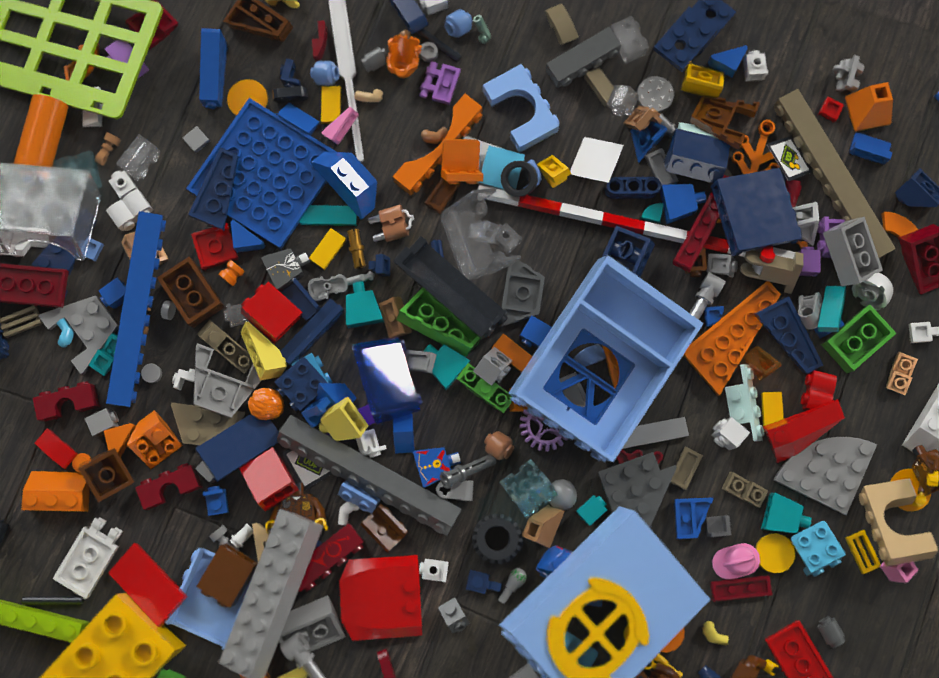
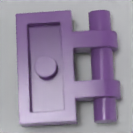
M431 61L430 66L427 67L425 72V81L420 87V97L427 98L428 92H432V100L450 105L461 69L443 64L441 70L436 69L438 64ZM433 77L438 78L436 85L431 84Z

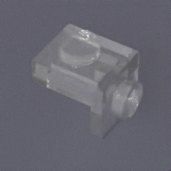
M230 303L226 304V310L223 311L225 322L229 321L230 327L250 322L241 314V304L231 306Z

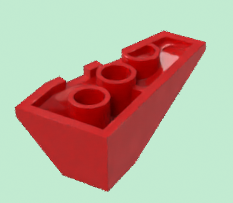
M836 399L763 426L778 463L798 455L845 417L840 403Z

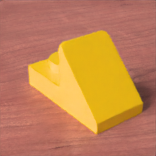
M553 155L537 164L552 188L566 181L567 176L571 174L569 168Z

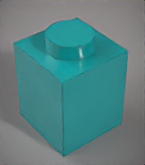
M593 495L575 512L590 526L607 511L604 507L607 504L600 496L596 498Z

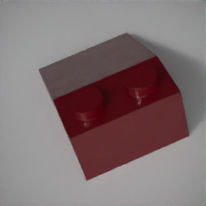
M932 224L899 237L902 255L919 294L939 287V226Z

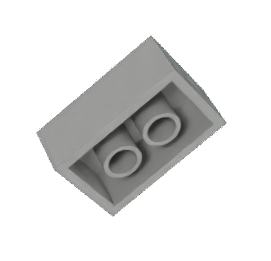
M865 217L845 221L823 232L841 286L861 283L872 277L875 273L883 271Z

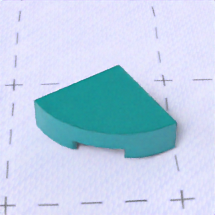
M656 203L650 205L643 212L641 219L659 223L664 204Z

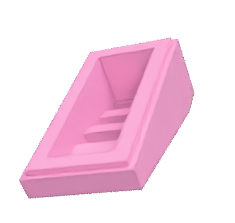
M349 107L322 131V134L338 145L359 114Z

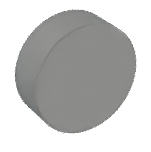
M431 42L421 45V59L426 62L434 61L438 56L437 46Z
M166 300L161 308L163 319L171 320L174 317L176 306L173 301Z
M150 363L143 367L141 376L148 383H156L162 377V370L156 364Z

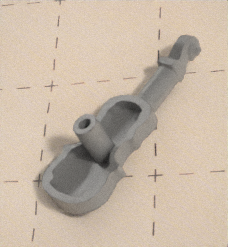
M371 271L367 274H360L349 278L338 274L335 277L331 276L328 280L321 276L309 281L308 291L315 301H321L325 298L328 299L331 293L345 292L348 286L353 283L364 282L367 279L373 280L375 275Z

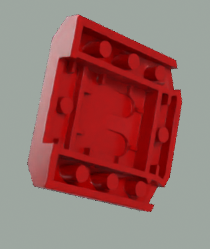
M418 555L348 560L340 578L341 621L352 641L422 636Z

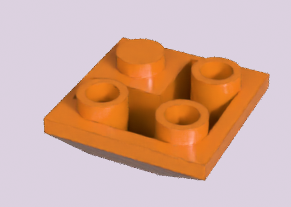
M888 82L868 86L845 97L854 132L882 127L892 123L893 98Z
M155 410L138 422L127 442V446L150 469L154 468L182 446L173 431Z

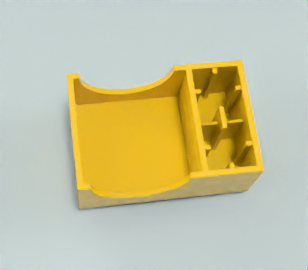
M127 593L116 594L40 678H153L186 645L164 624L162 627H157Z

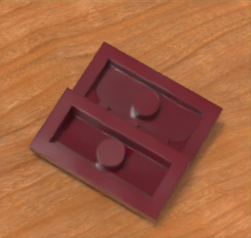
M163 6V13L149 49L159 44L178 26V22ZM138 12L126 19L125 23L131 31L139 33L146 14Z

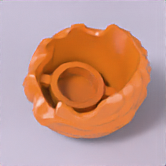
M261 388L254 391L248 401L250 413L260 420L278 418L285 408L281 394L271 388Z

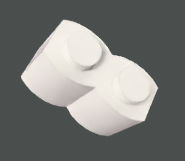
M135 189L123 197L122 200L111 205L106 211L121 231H129L135 226L139 211L151 213L153 208L138 189Z

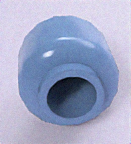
M457 10L448 15L444 24L446 32L454 37H461L469 32L472 28L471 15L463 10Z
M317 61L314 67L311 68V78L314 79L317 85L331 86L339 79V68L332 61Z

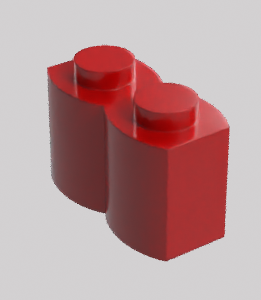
M815 370L807 374L805 378V385H807L806 393H803L801 397L803 409L809 410L833 401L837 376Z

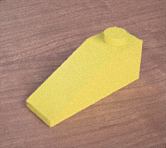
M245 322L241 330V336L260 381L281 377L287 367L286 359L282 357L280 350L250 322Z

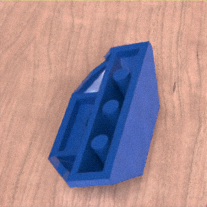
M323 152L311 162L313 167L361 220L374 210L377 180L353 153Z

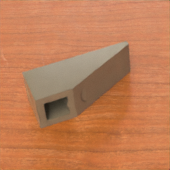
M211 320L197 333L200 338L242 373L245 374L252 366L253 362L249 352Z

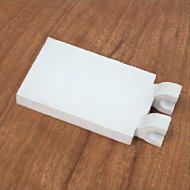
M101 517L95 518L90 528L83 527L53 577L55 581L85 599L89 598L119 548L114 543L123 532L117 527L115 529L111 528L108 536L100 532L107 522Z

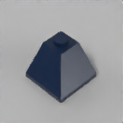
M921 168L895 192L897 199L907 206L937 207L939 205V186Z

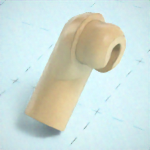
M375 89L373 94L356 91L354 97L355 100L362 102H380L383 99V92L379 89Z

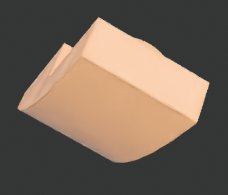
M898 352L891 368L886 388L906 395L913 378L911 375L918 359Z

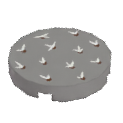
M653 76L642 81L636 95L641 107L647 106L650 109L654 108L658 112L667 110L672 104L674 90L670 82L665 78Z

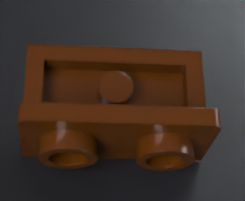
M382 504L360 524L387 553L408 533L405 525L398 521L392 515L391 510Z

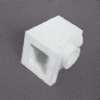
M755 50L745 56L743 60L745 81L764 80L768 74L765 53L760 54L759 51Z
M125 170L122 172L116 171L111 175L112 179L109 182L121 200L128 193L138 189Z
M425 559V562L420 563L419 574L423 575L422 579L446 582L449 562ZM435 566L437 573L431 574L430 567Z

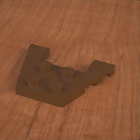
M702 96L691 116L690 123L739 150L746 134L728 129V126L735 112L754 118L760 103L753 101V104H744V100H737L736 103L726 102V98Z

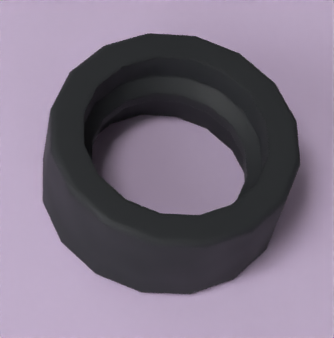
M513 161L507 164L501 173L503 189L515 197L530 194L538 182L535 168L525 161ZM521 167L528 171L530 182L525 189L516 190L510 186L508 176L513 169Z

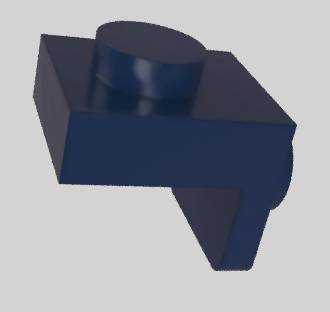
M286 59L285 65L282 64L280 69L281 82L285 88L301 86L300 80L293 79L296 66L294 60Z

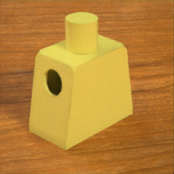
M346 397L325 412L321 418L319 430L323 433L329 432L335 441L360 438L369 425L350 398Z

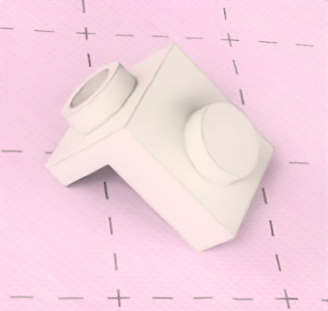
M190 368L188 372L179 369L178 373L174 374L172 380L173 388L181 390L184 380L194 382L195 370Z
M374 429L367 430L360 438H356L359 451L364 456L369 455L370 458L381 455L380 451L387 449L386 445L379 447Z

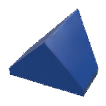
M650 121V124L644 130H630L638 164L664 138L667 132L665 126Z
M345 383L318 384L316 401L326 396L331 401L326 410L346 397H349L352 403L356 400L355 395Z

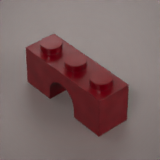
M84 381L77 383L76 387L70 388L65 386L58 388L57 392L45 391L39 393V396L33 398L37 420L46 422L62 418L61 408L68 400L73 401L75 410L79 412L100 408L96 385Z
M185 463L178 466L177 470L172 473L165 471L160 473L157 479L152 480L149 478L141 481V485L135 488L143 509L149 510L166 503L164 491L170 484L174 483L178 487L180 494L183 495L203 488L198 472L195 469L196 467Z

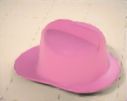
M746 543L733 545L719 550L714 555L712 561L713 569L721 578H739L756 571L759 567L760 556L752 545Z

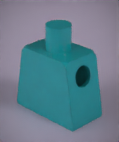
M364 282L353 283L354 293L346 295V326L348 329L384 322L373 290L365 291Z
M429 344L423 351L437 354L432 374L445 390L454 383L468 363L470 364L468 358L446 345L437 350Z
M770 493L761 529L797 533L799 526L806 529L809 528L812 518L802 515V505L777 493Z

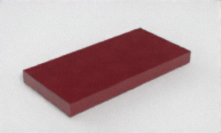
M0 263V302L63 308L69 271L67 269Z

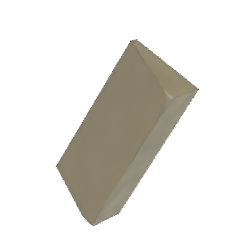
M600 67L585 73V80L604 107L620 98Z

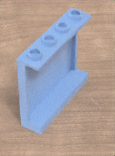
M198 548L193 552L190 560L192 563L182 577L184 581L180 589L188 597L165 623L180 627L225 649L253 576L236 605L230 608L222 607L217 603V599L212 596L207 597L200 592L201 590L196 587L216 554L207 549Z

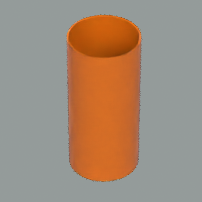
M32 95L13 163V171L25 176L27 169L44 175V180H49L69 108L65 102L46 95Z

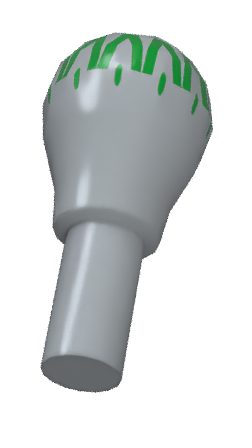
M515 568L510 572L506 588L498 599L501 603L505 604L512 592H515L526 582L527 576L524 570Z

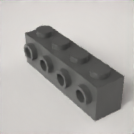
M607 27L546 63L545 71L557 88L560 86L565 87L575 77L578 76L580 78L592 67L597 68L603 64L604 60L616 57L619 54L621 43L611 28Z

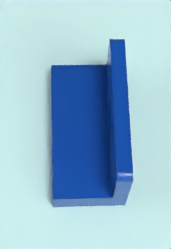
M858 132L854 134L849 154L883 165L891 159L893 152L889 151L891 143Z

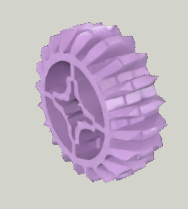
M526 410L523 411L527 417L523 416L520 420L526 423L520 424L519 427L526 428L525 431L521 432V435L528 434L529 437L525 439V442L527 443L531 439L533 441L531 444L532 448L537 443L539 444V451L542 449V445H545V451H549V445L552 446L553 450H556V442L562 446L561 438L566 441L568 440L558 433L560 430L555 428H546V430L544 429L540 433L543 427L541 421L544 419L538 416L535 417ZM530 419L539 427L536 435L531 431ZM546 432L558 436L553 440H541V437Z

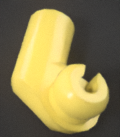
M705 622L702 630L707 640L711 643L727 646L728 636L718 634L713 622Z

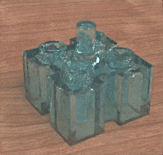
M531 459L519 467L520 472L515 475L511 473L500 481L508 496L526 518L539 509L538 507L542 505V502L547 504L558 495L551 482Z

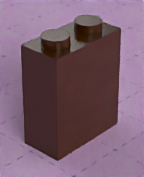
M227 543L222 544L196 587L201 590L200 592L207 597L212 596L217 599V603L222 607L230 608L236 605L253 576L258 562Z

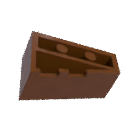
M237 0L223 20L229 28L281 42L285 41L294 27L287 19L259 0Z

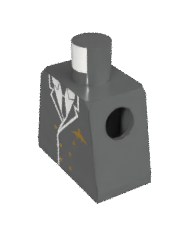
M291 249L261 257L276 289L280 292L294 283L292 281L293 278H296L297 281L304 276L301 267L310 263L306 252L295 257Z

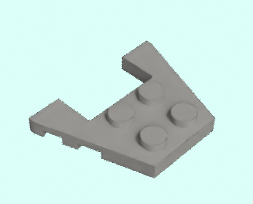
M97 296L38 315L49 330L56 327L60 319L65 318L87 347L85 351L71 360L81 375L88 371L89 363L97 350L102 349L110 334L115 333L119 328L117 322Z
M197 343L193 405L231 418L261 382L254 364L250 368L246 382L207 369L214 349Z

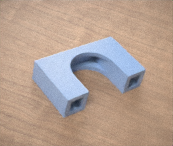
M522 64L483 84V93L491 107L512 96H522L528 99L534 106L535 115L533 118L510 132V139L519 153L557 133L560 124L556 115L551 114L549 110L550 105L547 100L542 99L538 85L533 84L529 70L527 68L524 69Z

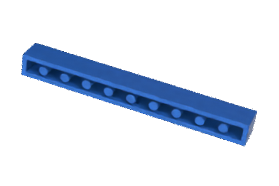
M142 211L138 213L106 404L131 407L132 403H136L137 392L134 391L135 384H139L141 374L137 370L138 365H142L144 354L140 353L141 346L146 345L147 334H144V329L149 326L150 315H147L148 307L152 308L153 296H150L151 288L155 289L157 278L153 277L154 270H158L160 258H157V252L162 250L163 240L160 239L161 232H165L166 227L163 215Z

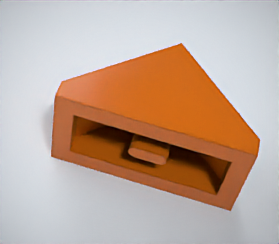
M129 423L104 430L108 450L115 448L121 457L137 425Z

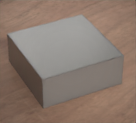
M197 126L183 137L184 141L195 153L210 142Z

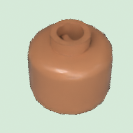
M499 431L488 434L484 441L486 453L497 460L507 459L514 450L512 439Z

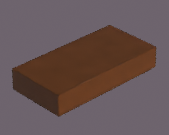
M441 178L425 201V205L441 214L460 187L461 182L459 181V184H449Z

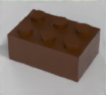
M187 257L157 277L187 324L192 328H195L225 308L196 263L190 257Z

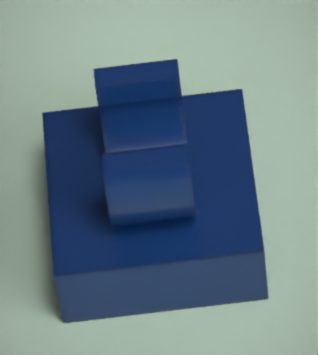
M376 254V261H369L368 269H372L373 272L383 277L390 276V257L384 254Z

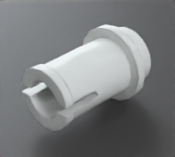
M246 523L235 536H231L230 542L236 548L243 547V543L254 533L253 529Z

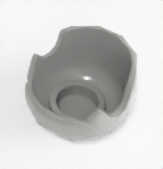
M565 479L555 480L549 486L548 501L552 507L560 510H569L575 505L577 492L570 481Z

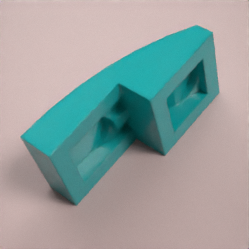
M115 333L110 334L102 349L97 350L89 363L91 368L103 376L113 366L118 336Z

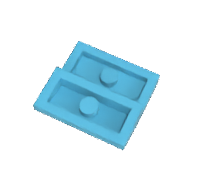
M489 145L481 171L484 174L483 181H479V183L503 189L501 173L504 167L513 161H524L525 155ZM521 167L513 169L508 176V182L514 189L517 186Z

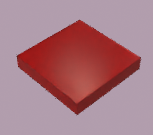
M228 223L225 224L224 231L212 227L191 234L202 270L228 263L230 260L239 259L233 247V238Z

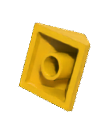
M689 64L681 90L701 96L719 97L723 89L724 72Z

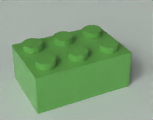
M869 304L839 329V332L831 335L821 346L846 373H850L890 340L896 332Z

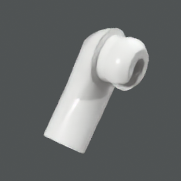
M345 502L339 509L338 524L347 525L349 514L352 511H358L359 507L351 502Z

